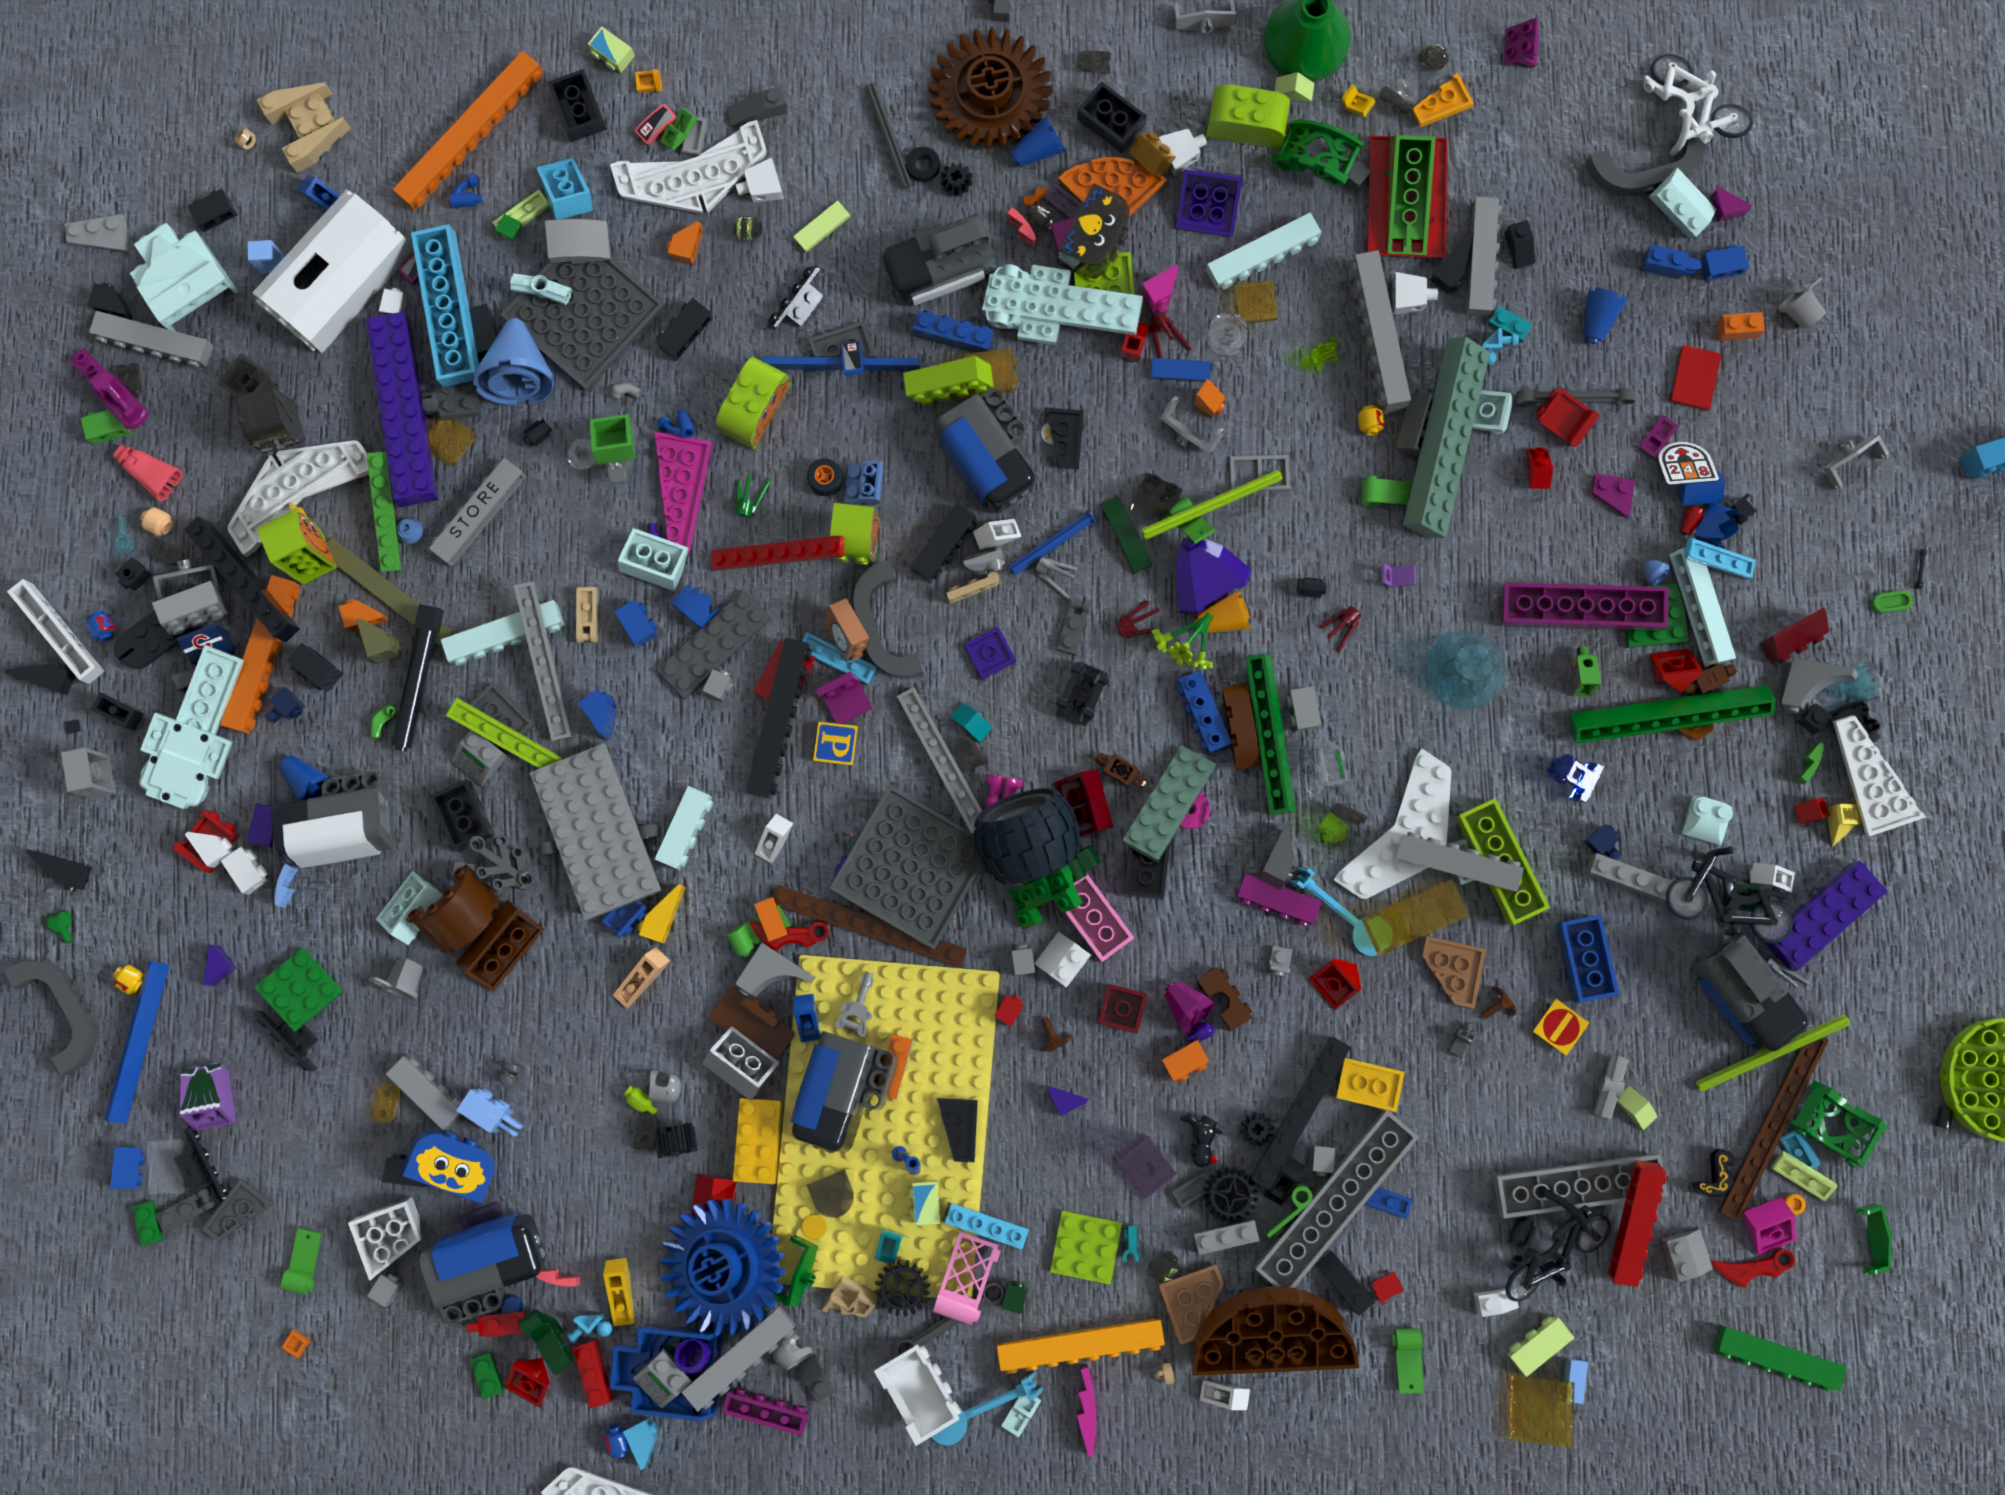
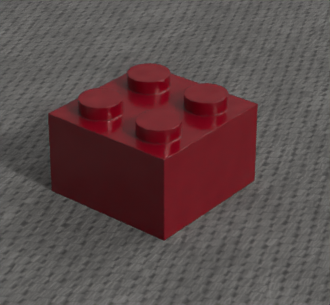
M1107 984L1097 1024L1138 1034L1148 994Z

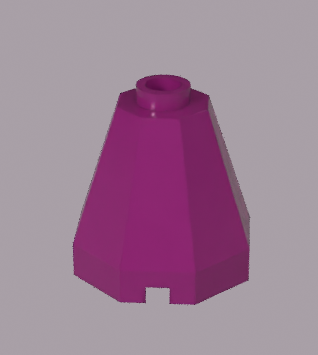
M1180 981L1177 983L1171 982L1165 988V998L1179 1028L1184 1033L1199 1025L1198 1021L1206 1019L1215 1007L1209 997Z

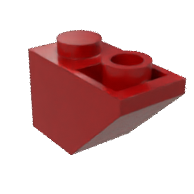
M1138 323L1136 335L1126 334L1120 358L1139 363L1150 328L1149 325Z
M1527 448V480L1530 489H1550L1554 468L1547 448Z

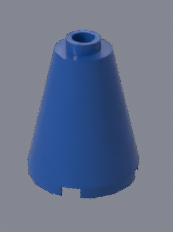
M1044 117L1012 149L1013 154L1011 158L1016 166L1020 164L1023 167L1063 153L1066 149L1047 117Z
M1590 287L1584 337L1587 338V342L1592 344L1603 342L1628 299L1626 296L1622 295V298H1619L1615 291L1598 287L1594 291Z
M293 755L286 756L280 761L279 770L297 800L322 797V784L330 776Z

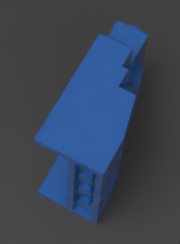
M639 1327L635 1337L637 1346L621 1344L614 1346L611 1352L610 1389L633 1392L630 1397L631 1413L692 1421H703L712 1418L717 1414L718 1394L712 1399L714 1403L705 1411L701 1408L697 1412L682 1392L663 1408H660L633 1377L663 1348L674 1358L675 1351L681 1342L697 1338L709 1345L712 1358L702 1372L689 1374L693 1382L722 1356L723 1334L714 1336V1330L699 1332L698 1328Z

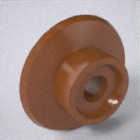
M1714 724L1678 730L1684 734L1686 739L1699 741L1712 732Z

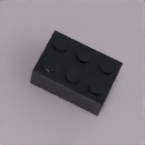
M584 69L548 81L565 131L571 142L607 130Z
M1102 81L1077 110V120L1121 153L1124 152L1144 128L1147 120V115Z
M465 779L429 795L453 851L461 852L467 849L468 840L474 836H480L484 841L495 836L471 781Z
M1170 843L1158 863L1128 847L1123 896L1164 900Z

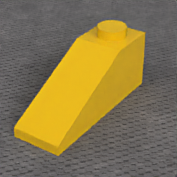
M678 884L645 916V919H641L638 926L640 936L665 944L685 890L684 886Z
M627 1258L606 1260L603 1276L613 1325L634 1324L631 1281Z

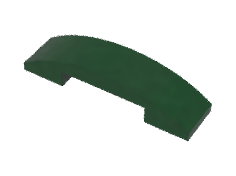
M1118 496L1101 503L1100 507L1110 523L1133 573L1136 574L1152 566L1139 534Z

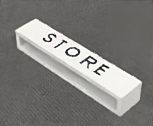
M22 579L7 591L80 681L90 684L105 672L33 583Z

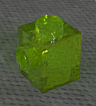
M1329 812L1316 830L1322 834L1321 838L1327 843L1331 844L1333 842L1336 844L1338 841L1343 842L1349 832L1346 830L1349 828V825Z

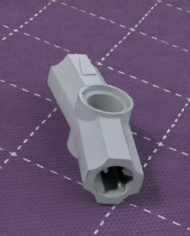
M1609 1055L1605 1075L1601 1077L1598 1085L1599 1095L1593 1111L1594 1114L1608 1119L1612 1118L1617 1100L1621 1098L1625 1088L1623 1079L1628 1060L1624 1057Z

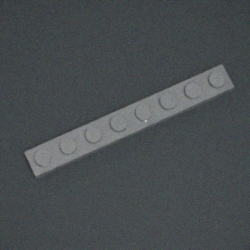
M531 581L514 585L551 741L571 737L572 733L535 582Z
M912 687L898 695L897 698L973 835L975 830L974 821L982 812V809L915 687Z

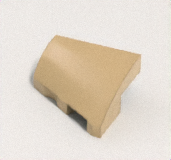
M842 1276L825 1301L822 1311L828 1312V1309L841 1310L843 1315L854 1314L858 1317H867L876 1306L878 1294Z

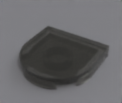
M845 1169L807 1185L815 1208L826 1217H840L848 1212L853 1204L854 1191Z

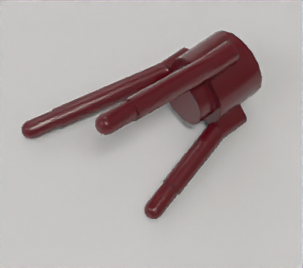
M1164 312L1157 313L1151 317L1152 325L1150 329L1153 333L1158 358L1162 359L1157 330L1159 333L1165 331L1170 340H1173L1174 337L1169 327L1188 350H1191L1190 345L1174 327L1169 317L1165 316Z
M1146 601L1126 616L1119 618L1120 621L1116 622L1121 636L1127 635V638L1136 635L1152 633V630L1156 628L1133 631L1136 629L1134 624L1159 612L1160 608L1151 610L1132 620L1131 617L1150 604V601Z
M1350 606L1347 610L1343 609L1340 613L1320 625L1322 629L1340 618L1341 623L1327 636L1329 639L1344 625L1347 627L1351 625L1337 648L1338 652L1341 651L1353 630L1359 625L1358 620L1361 618V614L1353 606Z

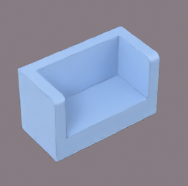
M271 240L248 241V261L261 274L271 273L283 260V252Z

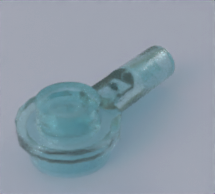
M118 516L119 535L116 536L115 548L121 554H129L135 548V541L131 536H128L126 517Z

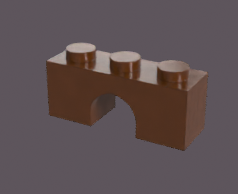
M1216 967L1196 980V982L1207 997L1214 993H1222L1227 997L1228 1006L1219 1016L1228 1029L1233 1031L1252 1018L1250 1015L1252 1010L1246 1002H1241L1239 999L1241 994L1235 985L1230 986L1227 981L1229 976L1225 970Z

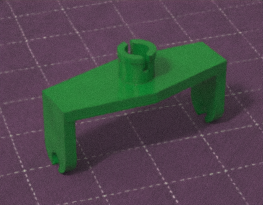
M1868 1204L1856 1208V1214L1867 1215V1237L1874 1261L1873 1265L1863 1268V1273L1874 1275L1890 1270L1891 1243L1893 1238L1891 1234L1893 1233L1889 1229L1883 1205Z
M791 1235L790 1241L805 1249L793 1274L788 1296L783 1293H773V1296L780 1303L788 1307H795L799 1305L806 1286L811 1287L815 1282L810 1278L816 1279L815 1274H812L818 1246L802 1237Z

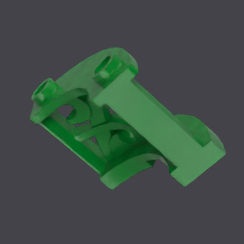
M1302 118L1291 121L1289 124L1291 128L1279 153L1273 155L1271 161L1284 171L1304 172L1305 169L1314 171V176L1325 180L1334 187L1346 184L1348 173L1364 145L1359 140V137L1321 122ZM1323 138L1331 153L1323 152L1316 155L1314 159L1310 158L1309 150L1305 145L1313 140ZM1342 145L1351 149L1348 158L1338 155L1347 153L1346 149L1341 148ZM1327 159V163L1321 162V160ZM1339 162L1344 163L1341 172L1339 171Z
M1813 1080L1810 1086L1812 1089L1811 1094L1796 1120L1792 1119L1790 1122L1795 1127L1794 1131L1804 1137L1808 1136L1826 1149L1844 1158V1162L1849 1166L1864 1168L1882 1133H1885L1888 1126L1882 1119L1857 1106L1853 1109L1847 1103V1100L1832 1088ZM1829 1104H1831V1105H1832V1111H1831V1112H1825L1824 1109L1829 1110V1109H1828V1106H1829ZM1843 1111V1124L1850 1133L1841 1136H1829L1825 1128L1824 1116L1832 1117ZM1853 1118L1857 1121L1856 1125H1852L1856 1130L1850 1125V1120ZM1812 1120V1125L1810 1127L1807 1126L1808 1122ZM1875 1129L1869 1141H1867L1863 1136ZM1856 1139L1865 1145L1860 1157L1850 1152L1851 1146H1854L1857 1150L1860 1149L1859 1144L1854 1141ZM1841 1143V1149L1834 1144Z

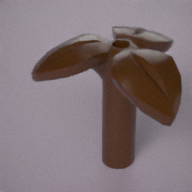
M1493 986L1492 989L1501 995V999L1481 1012L1484 1019L1489 1018L1502 1008H1510L1512 1016H1515L1516 1008L1508 994L1503 989Z
M1048 1017L1041 1020L1049 1037V1046L1040 1049V1051L1052 1052L1069 1042L1072 1037L1071 1034L1067 1038L1062 1039L1055 1033Z

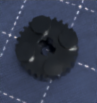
M692 1122L654 1130L655 1134L653 1135L658 1158L698 1151L695 1128L692 1126Z

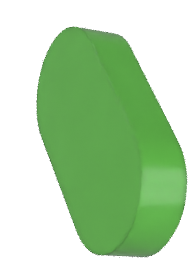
M1904 590L1880 593L1872 598L1871 607L1878 614L1904 611L1911 607L1913 598L1909 592Z

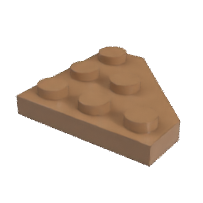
M1425 936L1421 956L1454 1005L1475 1009L1486 949Z
M1217 1264L1158 1284L1180 1345L1194 1340L1200 1325L1212 1312L1216 1299L1224 1285Z

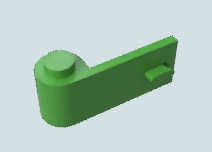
M1366 476L1361 481V504L1364 506H1378L1383 503L1408 505L1413 482L1377 479V476Z
M1184 497L1166 509L1167 513L1164 515L1168 518L1193 507V504L1188 497ZM1201 516L1177 526L1194 544L1201 540L1205 541L1206 537L1215 532L1214 528Z
M777 905L785 928L790 927L791 924L780 905ZM759 916L750 920L761 924ZM750 921L726 934L738 957L742 956L745 958L754 952L752 949L762 942L751 928Z
M1297 1184L1291 1192V1198L1296 1206L1265 1231L1269 1238L1273 1234H1275L1274 1237H1277L1284 1231L1283 1226L1312 1202V1193L1307 1185Z
M297 1228L290 1266L282 1277L281 1290L302 1295L312 1292L315 1285L313 1275L322 1237L321 1232Z
M1395 1329L1394 1334H1391V1345L1395 1347L1399 1394L1424 1393L1421 1329Z

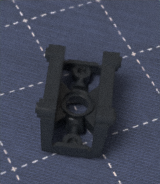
M1078 661L1074 665L1072 664V674L1062 697L1060 696L1056 702L1058 706L1057 715L1086 726L1089 720L1094 718V708L1103 686L1108 685L1110 679L1107 672ZM1083 667H1086L1088 677L1081 684L1079 676ZM1100 673L1097 685L1091 687V679ZM1080 689H1085L1088 692V697L1084 700L1077 697V692ZM1074 701V710L1068 715H1064L1067 705ZM1084 705L1086 711L1081 722L1078 720L1079 715L1077 712Z

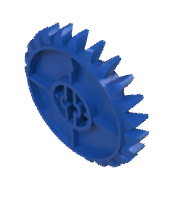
M713 1199L707 1201L708 1210L701 1204L692 1206L697 1218L690 1213L679 1216L687 1227L673 1226L669 1228V1231L677 1236L679 1240L666 1241L662 1244L663 1247L675 1253L673 1256L659 1260L660 1264L673 1266V1271L662 1275L660 1281L676 1282V1286L667 1291L665 1297L681 1295L683 1299L677 1303L673 1311L679 1312L688 1308L691 1309L684 1323L689 1324L702 1317L699 1332L709 1330L715 1322L714 1336L722 1335L726 1331L727 1326H729V1335L732 1336L740 1332L742 1327L741 1321L744 1330H750L755 1324L754 1317L758 1322L763 1321L767 1317L765 1307L768 1309L775 1307L777 1302L773 1293L782 1292L783 1286L778 1282V1278L786 1273V1270L779 1266V1261L783 1260L785 1255L784 1252L777 1251L776 1245L780 1243L779 1236L770 1235L769 1232L772 1229V1224L769 1221L761 1223V1213L758 1210L751 1211L748 1214V1205L743 1202L738 1203L735 1210V1204L731 1199H723L721 1208V1205ZM722 1253L721 1255L712 1257V1255ZM728 1261L727 1266L716 1271L715 1274H712L711 1270L721 1266L722 1264H724V1262Z

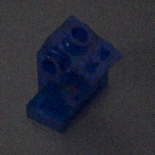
M1569 754L1555 759L1552 758L1551 765L1546 770L1549 773L1548 777L1554 778L1556 782L1563 785L1566 782L1573 786V791L1569 798L1576 802L1587 803L1604 767L1598 763L1588 762L1583 766L1576 762L1577 758ZM1575 769L1580 772L1578 780L1572 778Z

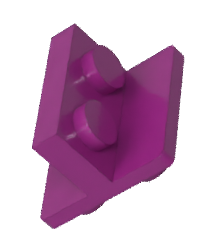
M1533 18L1506 29L1504 65L1508 66L1519 62L1529 68L1537 66L1539 19Z

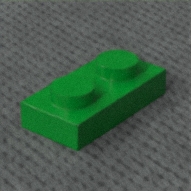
M155 1201L133 1206L132 1210L141 1247L164 1241L162 1229L155 1216L158 1214Z
M492 1352L470 1360L483 1400L505 1392Z

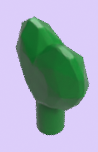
M61 910L56 916H49L46 919V927L50 931L60 934L65 944L73 941L68 931L71 925V915L68 911Z

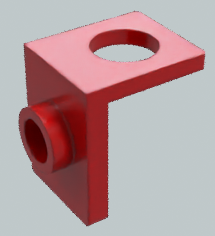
M1391 1272L1369 1284L1381 1305L1385 1304V1300L1404 1291L1395 1272Z

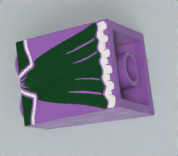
M211 1063L203 1067H190L188 1070L181 1071L180 1116L196 1131L236 1123L229 1071L222 1063Z

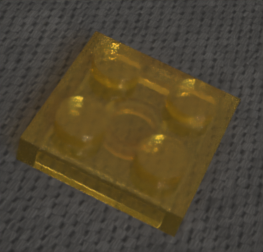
M1273 280L1234 285L1239 324L1278 320Z
M440 418L428 433L430 449L452 466L458 462L477 437L473 431L456 419L441 420Z

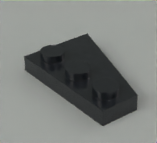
M1045 407L1059 468L1079 469L1084 410Z
M937 1098L954 1162L975 1163L978 1100Z

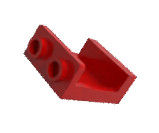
M1563 387L1554 388L1547 397L1549 400L1546 404H1542L1537 409L1535 420L1570 446L1577 447L1600 414L1566 392Z
M202 810L200 813L203 816L190 831L226 838L231 845L240 836L235 831L236 827L228 821L225 823L221 821V816L213 810ZM187 837L182 843L177 842L172 849L203 872L211 873L214 868L208 867Z

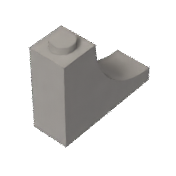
M1793 658L1781 704L1787 712L1798 714L1799 712L1806 713L1811 700L1822 689L1838 682L1857 681L1858 672L1852 667Z
M761 943L735 984L741 987L739 991L747 997L750 995L757 997L764 988L775 981L796 978L812 984L816 977Z

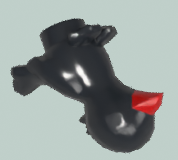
M1191 1114L1182 1115L1180 1120L1191 1125L1197 1142L1196 1146L1190 1144L1191 1148L1189 1149L1193 1163L1198 1167H1206L1217 1163L1218 1161L1211 1150V1144L1215 1138V1133H1223L1220 1129L1216 1128L1218 1122L1205 1115L1202 1116L1201 1120L1195 1119Z

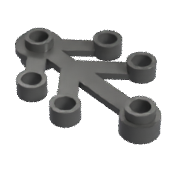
M499 835L493 841L494 846L499 849L500 857H498L485 847V841L482 837L474 836L468 840L467 848L471 853H479L496 865L495 867H479L475 869L473 874L477 880H482L487 876L507 873L513 878L505 880L496 878L490 882L492 891L497 892L511 886H516L520 890H527L532 887L534 877L525 869L522 848L514 847L508 853L507 838L504 835ZM498 839L503 841L502 845L499 844ZM472 843L476 844V849L473 848ZM515 850L518 851L519 856L514 854ZM509 854L515 860L517 870L511 866ZM479 870L483 872V876L478 874ZM521 877L525 879V884L522 883ZM495 882L499 884V888L495 887Z

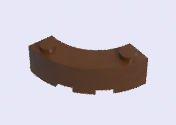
M1246 684L1222 687L1223 705L1231 732L1230 740L1232 742V758L1235 768L1239 770L1260 766L1259 758H1261L1260 746L1257 743L1251 708V691H1247Z

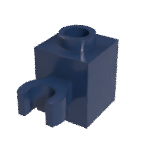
M282 687L269 700L275 708L267 713L265 717L274 724L279 721L282 715L292 720L301 715L305 705L289 689Z
M1604 824L1583 841L1594 854L1602 855L1606 852L1608 857L1614 860H1618L1622 856L1621 852L1613 846L1619 838L1617 831L1611 825Z

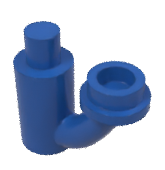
M470 173L469 178L455 187L452 194H450L452 208L476 206V203L483 202L482 194L475 195L474 192L462 193L468 186H471V188L478 186L477 174Z
M680 409L677 412L678 428L672 426V421L668 417H661L658 420L657 426L659 430L684 438H691L695 434L690 415L684 409Z
M897 1146L892 1150L893 1159L897 1162L904 1161L909 1174L917 1175L920 1173L921 1164L917 1157L908 1155L906 1149L902 1146Z

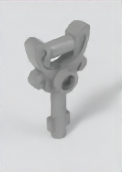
M866 971L865 976L861 977L860 984L862 985L856 1002L852 1001L848 1005L844 1004L841 1006L843 1014L836 1021L835 1029L846 1027L857 1031L860 1037L865 1038L867 1030L866 1021L872 1018V1014L868 1012L867 1006L863 1005L869 987H872L874 979H872L873 973ZM855 1015L860 1019V1023L848 1020L847 1017Z

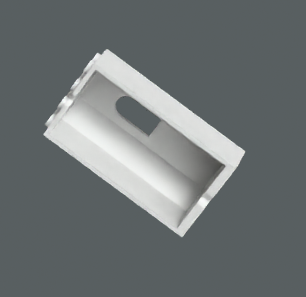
M346 189L252 293L257 297L256 302L267 313L276 318L280 324L288 328L292 334L301 339L311 350L315 351L317 349L323 353L410 257L414 249L399 231H396L381 214L358 195ZM317 254L329 264L308 288L298 289L295 287L294 279Z

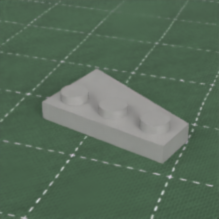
M122 214L64 224L66 241L70 245L90 248L98 247L105 250H119L129 253L125 217Z

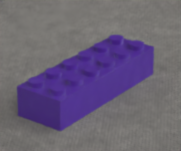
M1860 860L1851 862L1791 915L1793 926L1791 933L1785 940L1773 944L1764 943L1788 969L1797 971L1888 891ZM1788 919L1766 938L1775 940L1782 937L1787 930Z

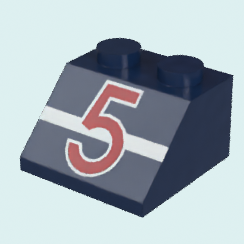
M216 624L177 637L188 659L196 666L204 645L228 654L236 653L229 631Z

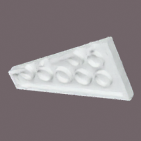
M1851 715L1833 721L1866 836H1872L1926 818L1923 812L1916 806L1914 799L1904 789V785L1891 766L1881 756L1877 746H1874L1868 737V733L1856 716Z

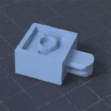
M485 1088L470 1089L456 1111L489 1133L500 1132L501 1129H504L517 1137L519 1132L506 1122L520 1130L523 1124L510 1116L513 1112L509 1108L510 1105L502 1099H499V1101L492 1097L493 1093Z

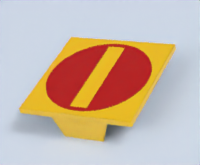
M1555 999L1533 1032L1567 1056L1589 1025V1022L1558 999Z

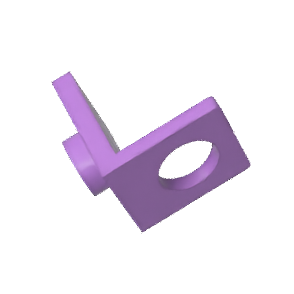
M1382 564V583L1389 587L1416 585V566L1391 567L1387 564Z

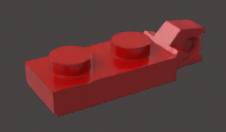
M525 1311L483 1315L478 1317V1322L466 1324L467 1333L478 1332L479 1336L484 1337L523 1333L518 1325V1321L526 1316Z

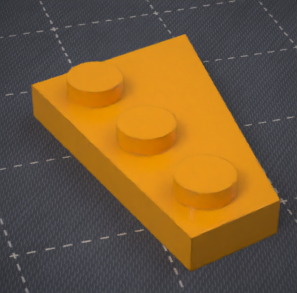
M1457 72L1450 81L1442 84L1435 93L1427 96L1412 109V114L1421 128L1473 108L1474 102Z

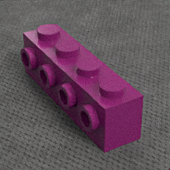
M734 1387V1390L730 1389L727 1392L722 1414L800 1436L805 1431L810 1411L806 1410L805 1406L794 1404V1407L786 1405V1401L776 1398L774 1401L766 1399V1396L763 1394L754 1393V1395L746 1393L745 1389Z

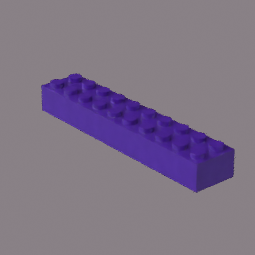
M405 311L366 318L393 499L399 508L437 501L439 499L426 417L421 404V399L423 398H421L422 392L410 320Z

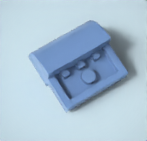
M862 461V463L848 464L844 502L847 504L865 503L867 505H877L880 503L883 462Z

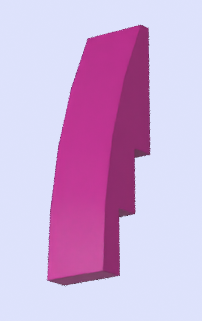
M1085 1365L1080 1367L1086 1388L1078 1390L1084 1410L1076 1414L1088 1456L1091 1457L1093 1456L1096 1436V1407L1089 1366Z

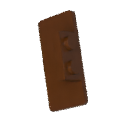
M735 987L729 988L710 1014V1021L725 1032L731 1026L778 1060L794 1038L795 1032L777 1019L778 1015L768 1008L767 1011L761 1007L762 1003L753 996L751 999Z

